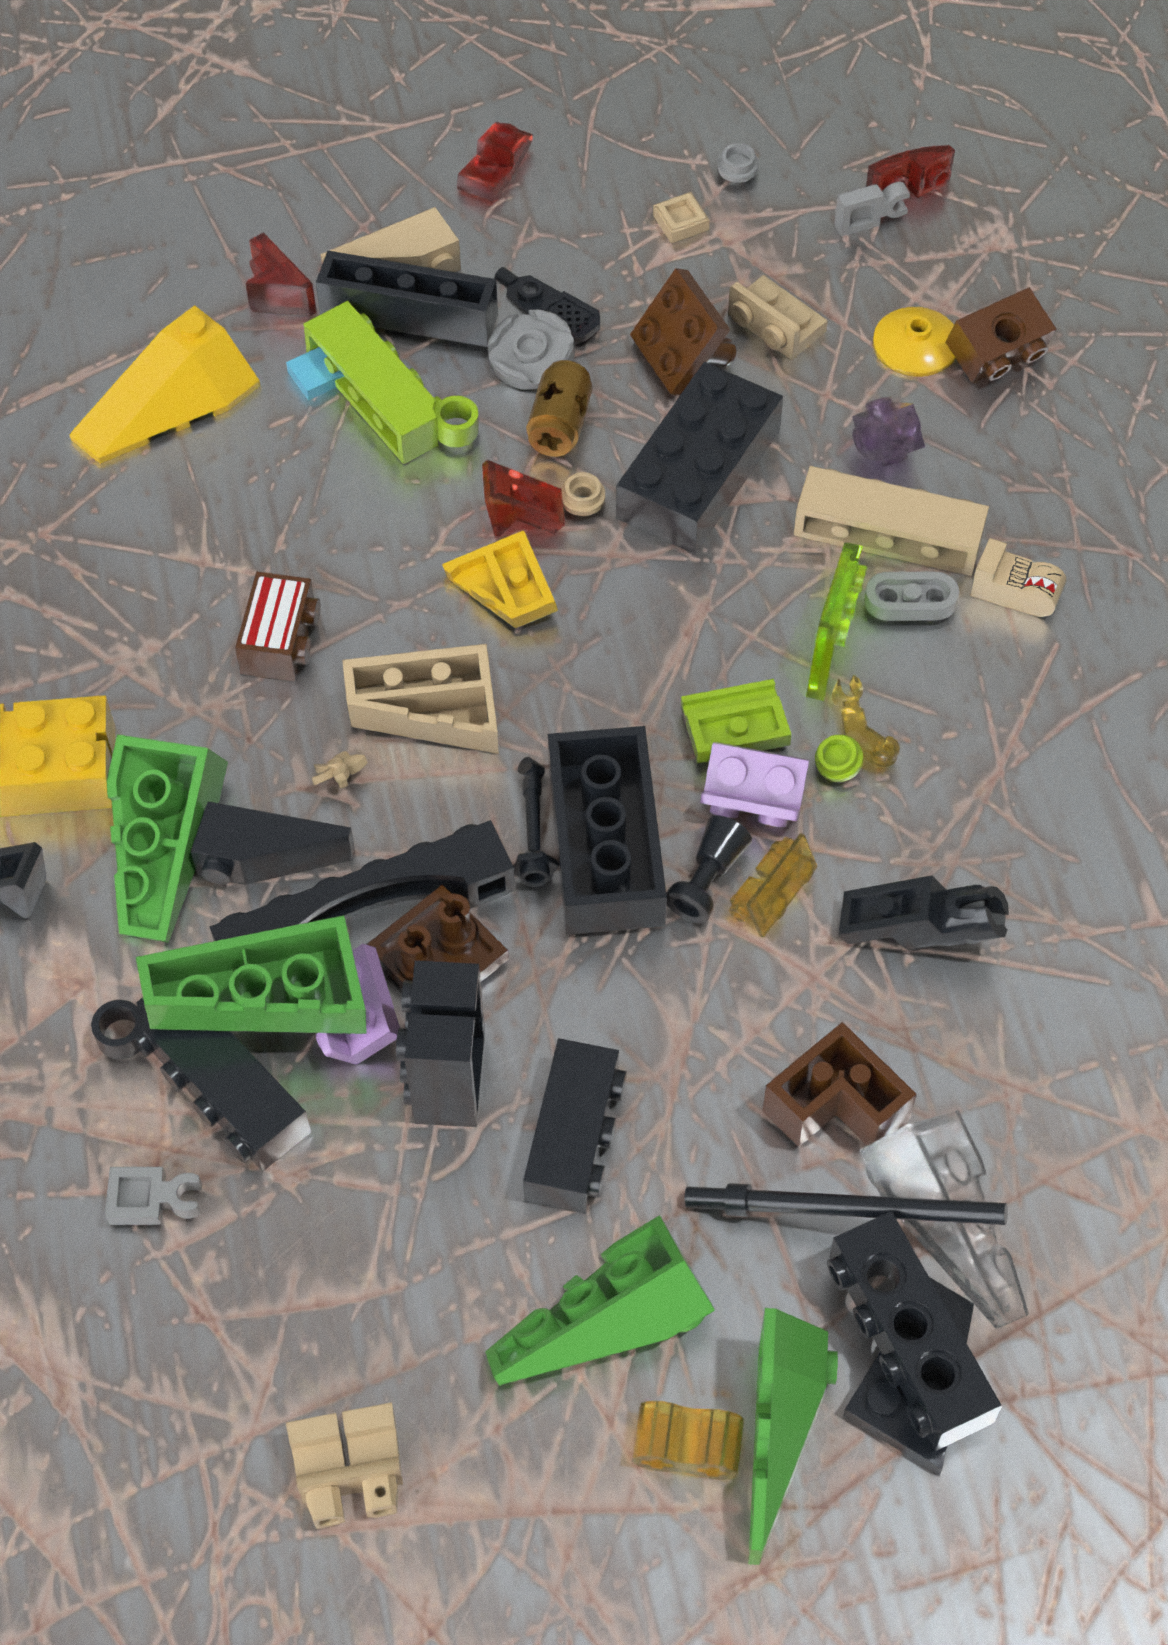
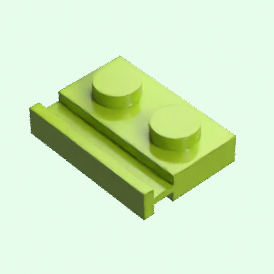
M774 679L681 696V710L685 715L686 727L697 763L710 760L713 742L761 751L791 745L792 734L780 697L777 696Z

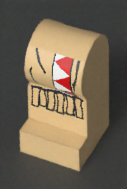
M989 538L975 571L970 596L1033 616L1044 617L1051 615L1067 582L1064 572L1051 563L1032 562L1030 559L1006 552L1007 543Z

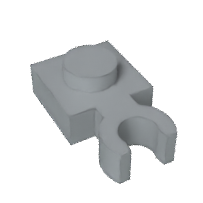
M896 182L887 186L883 191L875 184L839 194L834 225L840 236H845L880 226V219L883 216L891 218L901 217L908 213V209L902 199L909 198L910 192L904 182Z
M110 1167L105 1219L108 1225H161L163 1210H172L177 1216L186 1219L199 1216L200 1208L197 1202H184L180 1200L182 1193L187 1190H202V1182L199 1175L183 1173L177 1175L171 1181H165L166 1174L163 1167Z

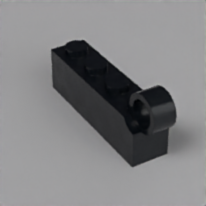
M143 997L136 1002L137 1006L127 1000L109 1001L99 1007L93 1015L91 1028L102 1053L113 1059H127L139 1052L148 1057L153 1053L163 1063L160 1071L170 1085L178 1092L183 1088L188 1090L196 1099L192 1102V1105L198 1115L210 1127L218 1123L228 1134L225 1138L227 1145L243 1163L251 1159L263 1172L311 1133L306 1111L231 1031L150 1029ZM129 1020L135 1023L132 1032L124 1038L110 1039L104 1036L107 1028L116 1021Z

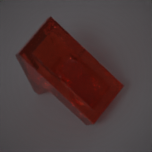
M264 232L250 239L252 259L249 261L254 277L245 284L249 308L253 312L309 317L317 313L313 283Z
M486 460L482 464L485 504L496 538L500 537L516 521L552 534L557 533L565 525L561 488L490 460Z

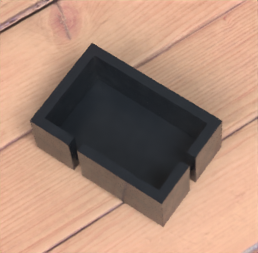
M415 960L413 980L403 981L401 1007L402 1012H406L405 1028L398 1029L396 1042V1060L401 1061L400 1083H404V1105H412L415 1124L477 1127L485 1044V1022L479 964Z

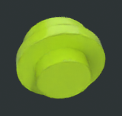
M832 735L820 743L815 753L816 767L819 773L829 781H848L855 777L863 766L864 756L861 746L855 739L847 735Z

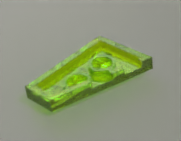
M844 542L818 625L806 693L808 698L825 700L839 646L844 648L846 646L851 620H854L859 594L862 593L868 566L860 564L863 548L861 545Z

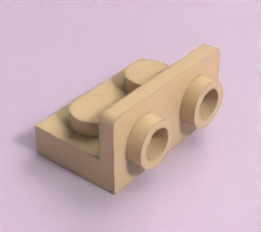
M762 275L748 288L736 282L729 289L728 315L739 326L746 327L763 339L771 349L778 350L790 360L796 358L827 331V319L765 275Z

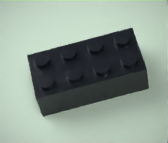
M703 362L616 485V519L696 555L779 433L783 395L707 362Z
M645 726L547 734L548 765L566 935L665 926L667 895Z

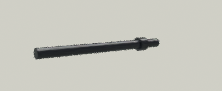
M728 1183L726 1188L687 1186L684 1198L686 1208L725 1210L726 1215L749 1217L751 1212L755 1211L877 1218L892 1211L895 1218L901 1220L1006 1225L1008 1219L1007 1203L753 1190L751 1184Z

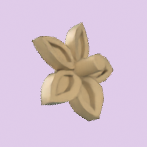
M347 751L335 755L327 764H313L317 775L312 777L313 784L317 785L334 776L339 788L347 787L349 775L357 773L368 763L366 756L359 754L350 756Z

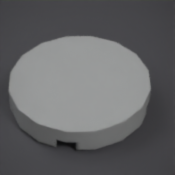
M540 309L528 310L529 314L518 317L516 313L506 317L494 328L488 340L490 365L497 378L506 385L518 389H538L542 373L552 363L560 360H574L575 343L571 330L567 323L555 313Z

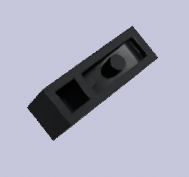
M208 801L191 854L198 876L215 884L224 885L233 882L246 885L352 861L355 855V847L351 827Z

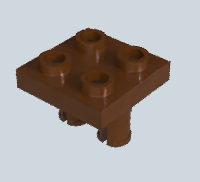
M675 268L630 333L636 345L672 395H681L703 362L729 366L733 363L737 353L735 344H730L732 340L725 338L730 328L690 272L685 269Z
M443 885L366 944L376 948L382 970L401 989L404 980H413L415 960L479 964L481 982L509 960L508 949L470 913L468 900L462 895L451 894Z

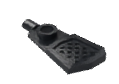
M501 267L496 272L494 279L507 288L506 297L524 314H529L528 310L537 309L555 313L567 323L575 344L588 340L600 330V312L598 309L565 291L560 292L531 275L518 277L505 267ZM535 290L536 293L527 294L525 291Z

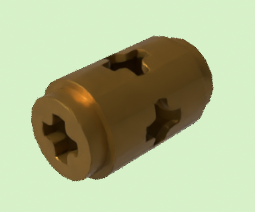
M560 360L552 363L542 373L526 426L529 443L539 453L559 457L566 455L577 444L593 390L590 374L585 367L570 360Z

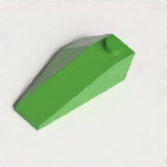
M765 1308L758 1348L748 1560L750 1565H760L822 1405L827 1384L836 1385L838 1351L828 1350V1331L774 1308Z

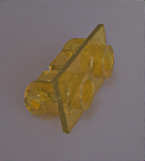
M800 833L795 841L788 837H784L782 841H775L771 845V849L755 868L757 875L766 879L763 881L749 876L738 892L730 899L732 906L729 908V913L740 922H745L747 918L752 919L760 937L764 938L775 922L782 918L787 906L803 885L810 881L813 872L818 867L804 834Z

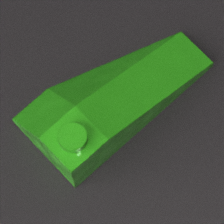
M117 734L106 783L107 795L112 801L114 826L110 827L111 843L115 844L117 873L114 875L119 934L167 943L170 941L196 870L191 850L207 802L219 803L228 765L225 759L209 748Z
M660 1215L616 1241L600 1255L605 1263L583 1281L581 1277L575 1275L563 1285L566 1292L550 1310L547 1308L534 1310L485 1351L493 1377L499 1385L668 1340L679 1332H687L694 1329L703 1321L705 1316L715 1311L701 1283Z

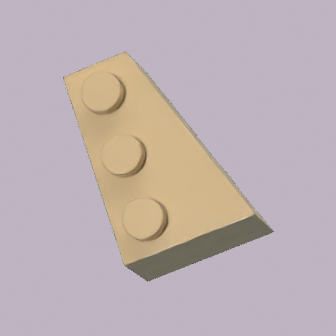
M487 644L342 660L351 727L499 754L498 730Z

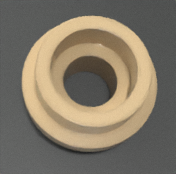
M580 472L573 474L561 488V504L571 514L578 516L592 515L598 512L605 503L604 486L596 476L590 473Z

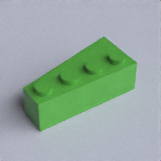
M344 916L136 957L150 1029L367 1034L366 1009Z

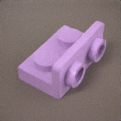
M713 742L705 787L701 794L700 803L711 805L710 813L715 815L738 818L739 811L759 814V823L786 827L788 820L797 821L799 818L810 760Z
M361 944L352 952L366 1009L367 1034L316 1033L317 1043L325 1056L356 1065L395 1041L398 1029L400 1028L376 948L366 944Z

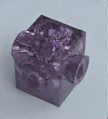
M883 397L866 403L867 411L852 416L855 426L852 432L853 441L864 459L881 461L883 466L902 462L908 458V453L925 447L920 420L913 403L894 402L891 397Z

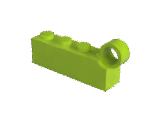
M348 301L303 323L306 351L309 352L320 347L327 355L324 358V362L329 372L332 374L339 370L342 372L344 377L335 380V386L403 465L439 446L438 440L446 446L456 448L467 446L477 438L479 418L476 404L464 396H449L442 400L438 396L433 397L424 387L417 371L413 368L408 369L399 359V355L392 343L389 341L384 342L375 332L368 316L364 313L359 314ZM453 418H461L467 421L460 425L446 423L447 420Z

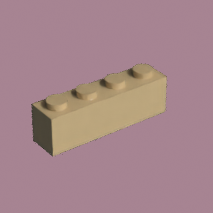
M810 466L796 509L794 536L972 576L984 533L989 506L974 503L967 499H956L933 494L923 489H911L893 485L878 479H867L849 475L834 469Z

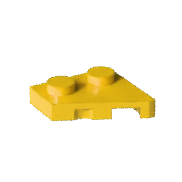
M524 530L442 564L447 578L514 628L558 611L554 597Z

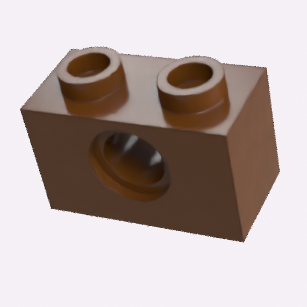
M1030 287L956 320L946 340V344L970 382L974 384L987 377L990 381L996 380L1006 374L1013 365L1023 360L1026 364L1038 360L1048 351L1047 345L1057 329ZM997 336L1005 338L1008 342L1002 341Z

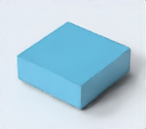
M320 347L286 362L289 375L308 401L336 388L335 380L344 377L340 370L334 374L329 372L324 362V358L327 355Z

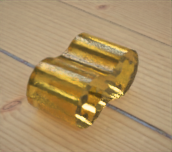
M665 1401L643 1402L639 1405L632 1462L639 1467L654 1471L685 1472L717 1480L734 1479L738 1476L745 1420L736 1413L720 1409H694Z

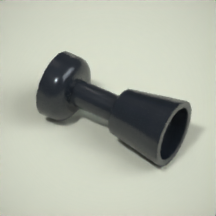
M716 815L708 819L696 855V861L699 866L690 882L677 881L666 892V905L675 914L694 923H705L709 920L714 909V902L707 891L716 875H724L752 843V837L748 830L737 821L725 816Z

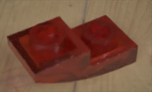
M495 122L478 139L477 155L458 173L457 189L494 202L522 163L532 143L533 134L519 130L512 124Z
M950 145L922 147L884 158L868 166L866 187L877 184L880 190L883 191L890 184L904 182L905 186L917 198L932 190H938L950 181L955 149Z

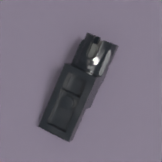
M933 875L844 891L838 935L848 944L893 937L909 951L939 946L977 944L978 942L1004 938L1008 929L1005 927V915H1009L1008 902L1004 893L998 887L970 885L946 889Z

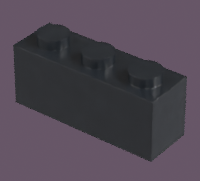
M558 1038L523 1178L525 1202L586 1214L590 1196L600 1197L605 1166L598 1165L601 1147L611 1149L616 1118L609 1117L612 1100L622 1101L627 1078V1071L619 1069V1050Z

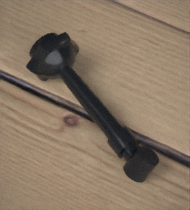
M525 757L519 763L518 772L525 777L522 781V792L525 797L528 851L519 854L513 866L514 875L519 877L523 884L535 887L542 886L552 879L554 872L559 867V862L545 852L540 851L541 779L545 774V767L531 757Z

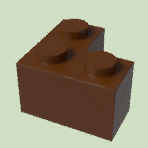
M841 1022L766 1085L762 1111L798 1147L832 1118L837 1116L874 1151L910 1120L917 1094L850 1028Z

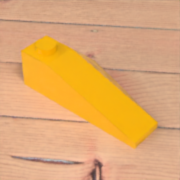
M194 305L159 332L69 434L70 439L101 464L149 444L152 436L166 430L175 428L179 432L189 428V421L212 412L216 417L228 412L261 386L260 380L225 328Z

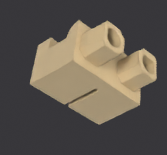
M392 1402L342 1412L350 1459L349 1466H346L342 1432L336 1413L286 1422L295 1466L297 1488L303 1504L307 1503L317 1529L336 1526L345 1522L342 1496L363 1492L367 1517L378 1518L397 1513L398 1485H403L396 1417Z

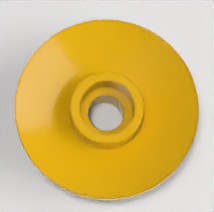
M924 307L900 308L890 312L879 321L874 331L873 347L881 362L895 372L914 377L934 375L947 369L956 359L946 344L954 324L946 316L932 309Z

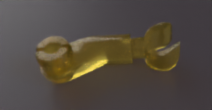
M853 675L850 680V690L854 697H849L843 692L840 679H838L831 696L834 704L843 709L841 719L844 735L852 737L859 743L864 759L873 766L881 769L892 766L900 753L899 743L891 736L884 738L867 725L865 711L863 708H860L859 704L863 693L860 679Z

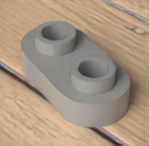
M882 572L874 575L868 581L864 603L868 612L881 620H942L954 613L959 598V587L951 576L942 572ZM884 599H888V600H891V601H893V602H885V601H883V600H884ZM935 599L939 602H929L928 600Z

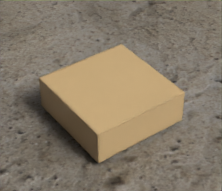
M691 192L653 205V216L671 244L709 230L710 220Z

